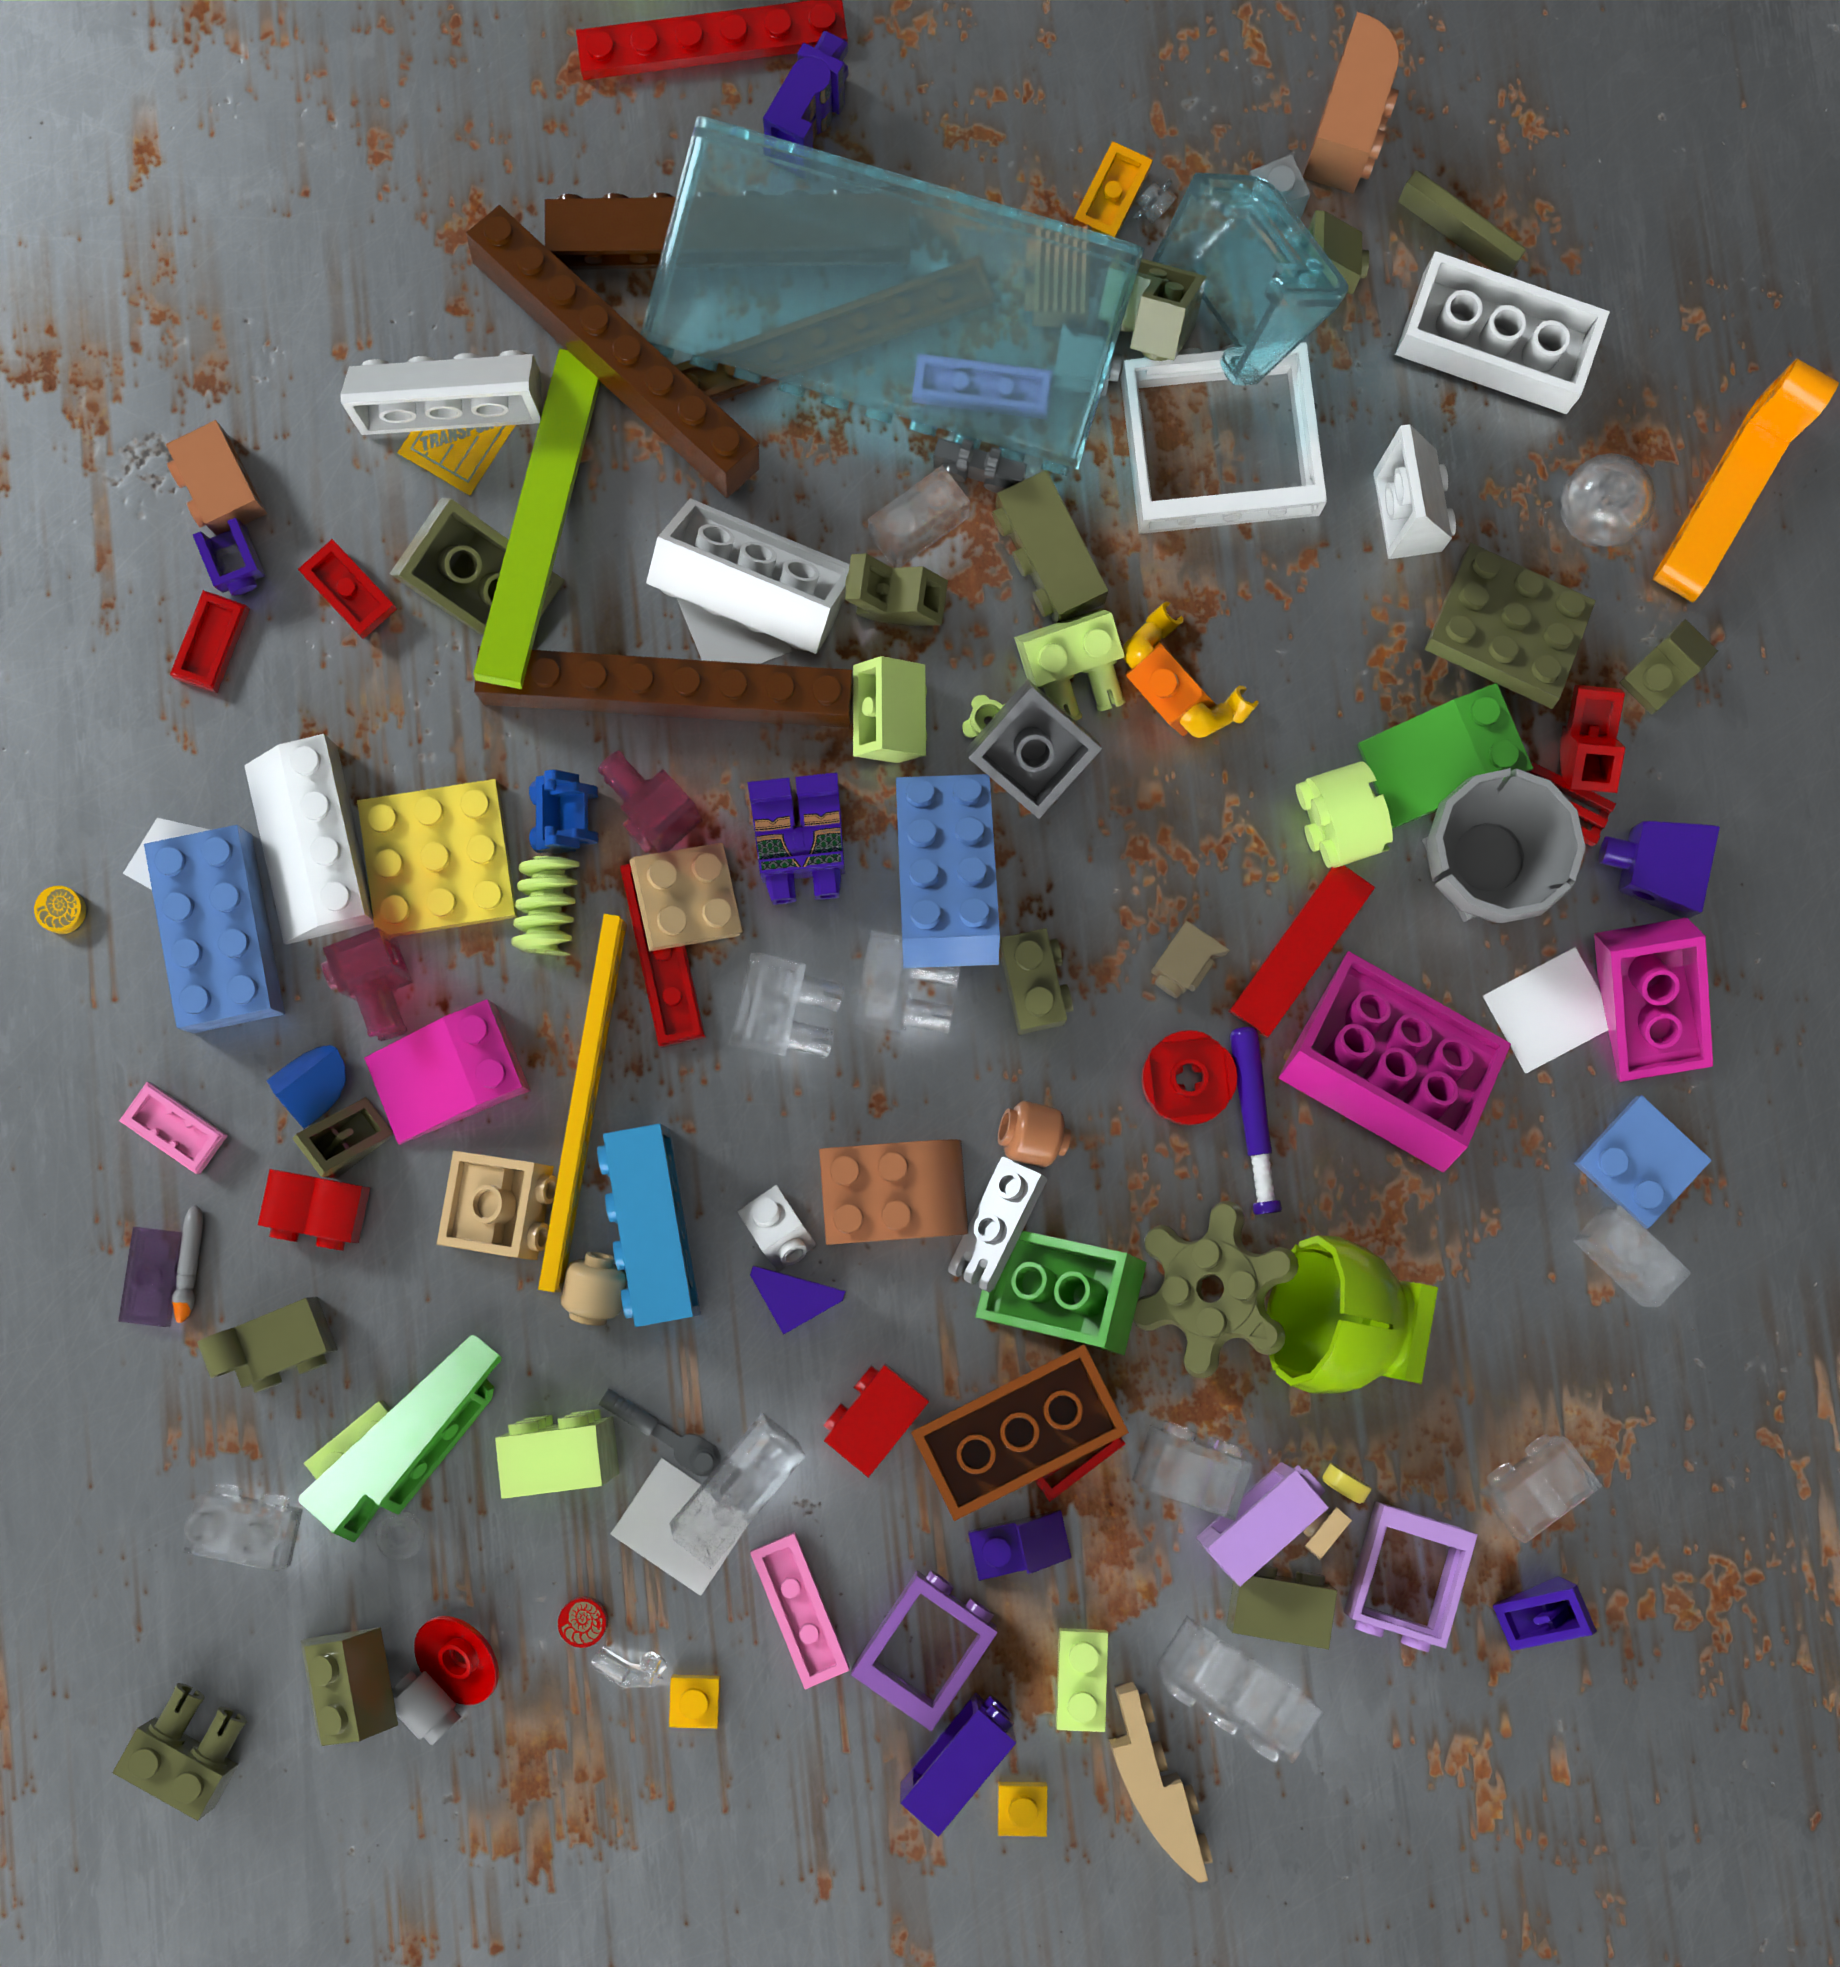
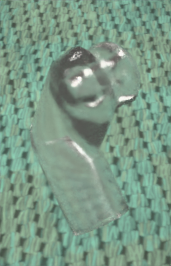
M602 1647L596 1653L591 1663L592 1669L622 1688L654 1687L663 1680L661 1674L667 1667L666 1660L654 1652L643 1654L640 1664L627 1662L606 1647Z

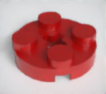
M1179 1031L1168 1035L1150 1050L1142 1067L1141 1084L1147 1102L1153 1107L1154 1112L1158 1116L1179 1125H1198L1212 1120L1226 1108L1236 1091L1237 1070L1232 1055L1218 1041L1212 1039L1211 1036L1200 1031ZM1184 1065H1191L1194 1073H1201L1202 1081L1194 1084V1091H1186L1184 1084H1178L1176 1081V1075L1183 1073Z

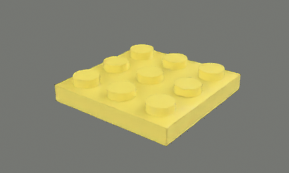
M496 779L357 800L375 936L378 939L518 918L499 783Z

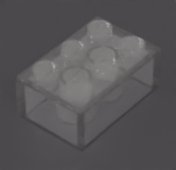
M1187 1615L1156 1664L1164 1676L1162 1683L1168 1687L1167 1691L1172 1696L1191 1708L1198 1701L1204 1705L1203 1710L1210 1715L1209 1719L1232 1735L1239 1728L1245 1732L1244 1737L1251 1742L1250 1746L1274 1763L1281 1756L1294 1764L1325 1713L1308 1694Z

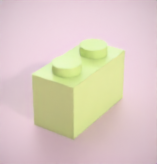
M880 656L853 665L854 757L900 763L926 756L927 686L925 664Z

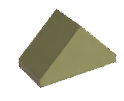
M364 1097L297 1133L292 1139L321 1177L337 1179L390 1139L394 1133L367 1097Z

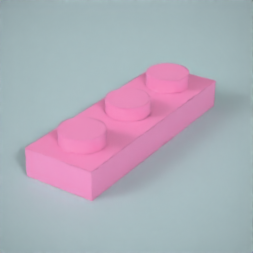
M796 1532L751 1550V1557L804 1689L850 1671L849 1663Z

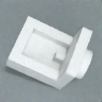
M777 1185L737 1211L760 1249L777 1271L799 1262L808 1251L816 1246L812 1236L806 1230Z

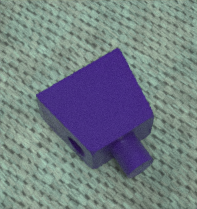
M1643 821L1631 828L1628 841L1606 836L1600 847L1598 861L1601 864L1622 868L1618 885L1621 893L1680 918L1689 919L1703 912L1720 827L1703 824Z

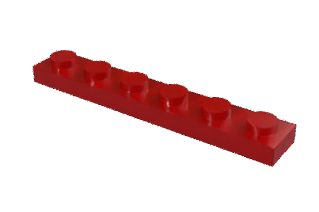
M807 0L576 30L583 80L796 54L803 42L815 47L823 31H827L848 43L842 0Z

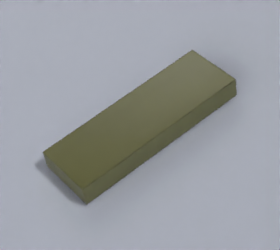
M1416 170L1406 182L1398 200L1400 204L1492 271L1510 276L1526 251L1524 246L1422 172Z

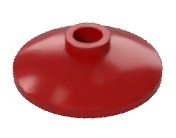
M438 1616L428 1620L418 1630L414 1642V1653L421 1673L426 1671L455 1703L462 1705L479 1704L494 1692L499 1680L498 1662L490 1644L477 1629L461 1619L451 1616Z

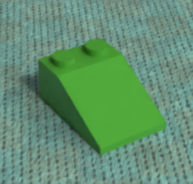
M1497 683L1453 699L1357 744L1364 762L1370 767L1377 780L1373 784L1378 796L1382 794L1384 796L1392 829L1435 813L1439 803L1469 777L1509 768L1530 772L1533 769Z
M1022 1231L995 1288L991 1292L982 1289L975 1317L1079 1345L1085 1344L1087 1347L1125 1356L1147 1262L1120 1251Z

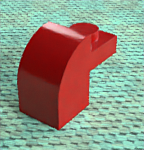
M1574 685L1567 726H1562L1560 740L1561 775L1570 789L1618 792L1626 749L1617 739L1625 692L1622 689Z

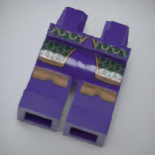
M823 31L815 47L803 42L797 53V62L793 65L763 117L766 161L804 180H807L814 167V148L812 145L817 134L826 131L830 126L832 112L839 115L845 105V80L849 75L848 66L843 61L848 52V43L845 40L827 31Z
M837 772L795 777L801 824L799 827H796L790 778L747 782L760 876L762 882L766 883L773 905L797 902L795 879L813 878L815 899L826 900L840 897L841 874L846 873Z

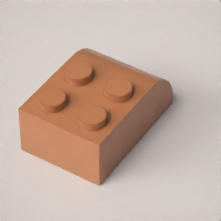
M1360 12L1356 14L1303 174L1304 179L1354 194L1360 178L1368 180L1375 159L1377 160L1386 135L1384 130L1388 118L1391 117L1399 94V90L1391 88L1399 62L1396 41L1383 23L1369 15Z
M927 1140L819 1149L826 1245L968 1234L961 1140Z

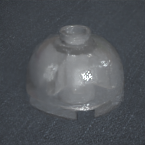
M1617 453L1596 455L1579 465L1562 486V509L1560 512L1562 521L1571 535L1585 545L1593 547L1598 545L1612 546L1611 548L1621 547L1636 538L1652 518L1657 499L1654 480L1645 466L1630 456Z

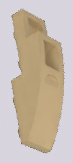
M1134 1682L1115 1686L1127 1734L1111 1738L1109 1742L1129 1795L1144 1823L1170 1857L1198 1883L1208 1881L1204 1865L1213 1863L1205 1833L1196 1835L1191 1816L1200 1814L1192 1784L1183 1786L1177 1772L1160 1776L1159 1772L1167 1771L1168 1767L1161 1742L1156 1741L1152 1743L1147 1724L1155 1722L1148 1693L1139 1694Z

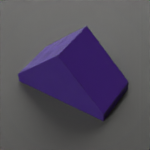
M753 1266L750 1274L783 1335L842 1302L846 1294L845 1290L758 1266Z
M1559 1576L1492 1605L1511 1651L1590 1636L1597 1632L1578 1586Z

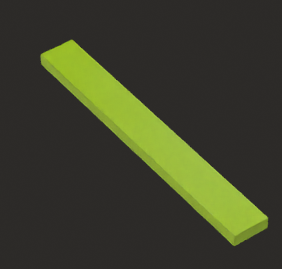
M559 348L476 661L473 673L475 681L522 689L601 383L598 377L565 349Z

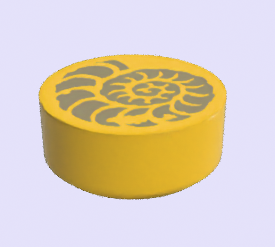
M52 886L42 891L37 897L34 905V914L37 922L46 930L57 934H67L75 931L83 923L86 916V904L82 896L76 891L65 886Z

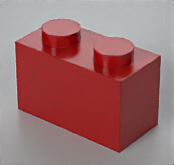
M884 1363L879 1371L871 1365L853 1387L860 1395L849 1408L840 1403L823 1425L830 1431L824 1438V1442L868 1478L929 1403V1399L886 1363Z

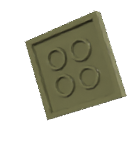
M1470 542L1463 554L1424 650L1553 709L1563 692L1596 600Z

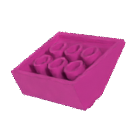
M1347 951L1296 1041L1279 1079L1444 1173L1468 1148L1511 1043Z

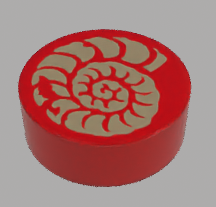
M588 1596L577 1597L568 1602L561 1610L558 1618V1630L561 1637L569 1645L577 1648H586L597 1643L606 1632L608 1626V1615L605 1607L598 1600Z

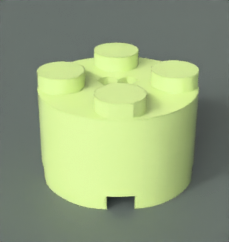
M1363 761L1307 778L1304 782L1296 784V794L1299 803L1304 811L1307 810L1311 823L1304 827L1307 842L1313 852L1320 850L1327 868H1337L1386 852L1390 849L1387 844L1393 841L1391 819L1383 794L1375 796L1368 783L1377 780L1370 767Z

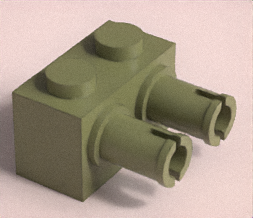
M177 1683L159 1719L155 1717L136 1729L112 1773L198 1821L215 1808L239 1765L226 1756L242 1727L247 1723V1720L240 1713L237 1714L235 1719L231 1718L235 1712L234 1710L227 1707H219L201 1743L184 1734L205 1696L198 1690L191 1695L189 1693L193 1687Z

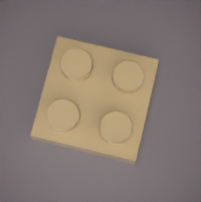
M723 843L636 856L630 860L649 952L736 937L743 933Z

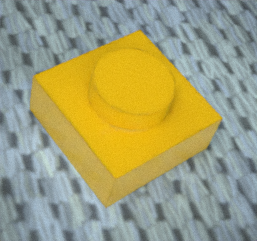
M672 1674L669 1727L717 1729L719 1726L721 1676Z
M998 1781V1836L1047 1837L1048 1786L1046 1782Z

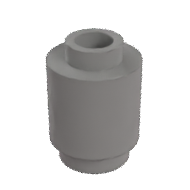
M410 1671L392 1688L397 1716L419 1740L424 1737L431 1746L461 1718L453 1709L457 1704L426 1671L419 1677Z

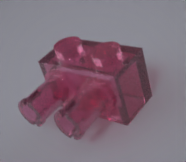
M621 751L611 754L599 766L598 772L604 776L603 780L605 783L609 784L624 801L620 808L627 817V820L622 825L628 831L629 836L645 853L652 848L657 853L670 851L703 821L695 803L664 769L652 779L645 780L625 759Z
M376 927L323 947L327 961L322 963L321 966L329 987L332 990L337 988L342 995L357 1001L368 1030V1036H377L378 1040L385 1041L406 1033L408 1030L404 1025L393 993L398 988L409 985L413 981L397 939Z

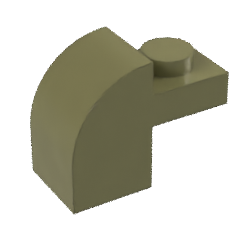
M867 553L851 554L849 572L845 581V600L857 606V615L873 621L906 626L942 625L948 580L924 566L892 568Z

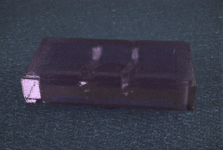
M133 1226L118 1322L159 1327L171 1326L173 1313L172 1294L176 1290V1275L182 1232Z

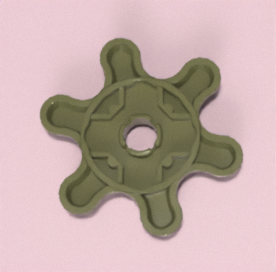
M1222 1201L1212 1208L1209 1215L1208 1231L1197 1241H1185L1172 1228L1163 1225L1153 1227L1145 1237L1144 1245L1146 1252L1162 1265L1165 1272V1280L1156 1293L1142 1296L1138 1299L1133 1321L1136 1326L1146 1331H1153L1168 1324L1181 1328L1187 1339L1183 1364L1186 1371L1196 1378H1207L1216 1372L1219 1365L1220 1350L1224 1343L1230 1339H1245L1257 1352L1265 1355H1272L1280 1351L1286 1339L1285 1330L1282 1325L1267 1314L1264 1299L1267 1292L1273 1286L1287 1283L1295 1277L1299 1267L1298 1259L1291 1250L1283 1247L1273 1248L1262 1254H1254L1248 1251L1241 1239L1242 1228L1245 1223L1244 1212L1238 1204L1231 1201ZM1216 1275L1223 1282L1224 1292L1219 1300L1209 1303L1204 1300L1201 1293L1202 1280Z

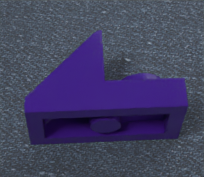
M1061 1510L968 1531L979 1581L1026 1570L1027 1574H1031L1072 1558Z

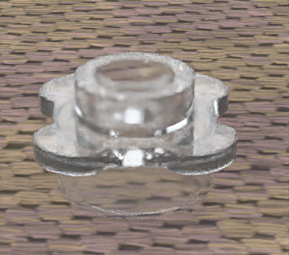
M1169 178L1160 186L1156 181H1153L1136 199L1141 208L1133 215V218L1137 220L1143 215L1153 224L1177 198L1168 188L1173 183V180Z

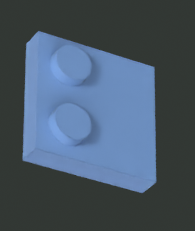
M1639 1095L1630 1102L1574 1164L1643 1229H1648L1712 1160L1643 1095Z

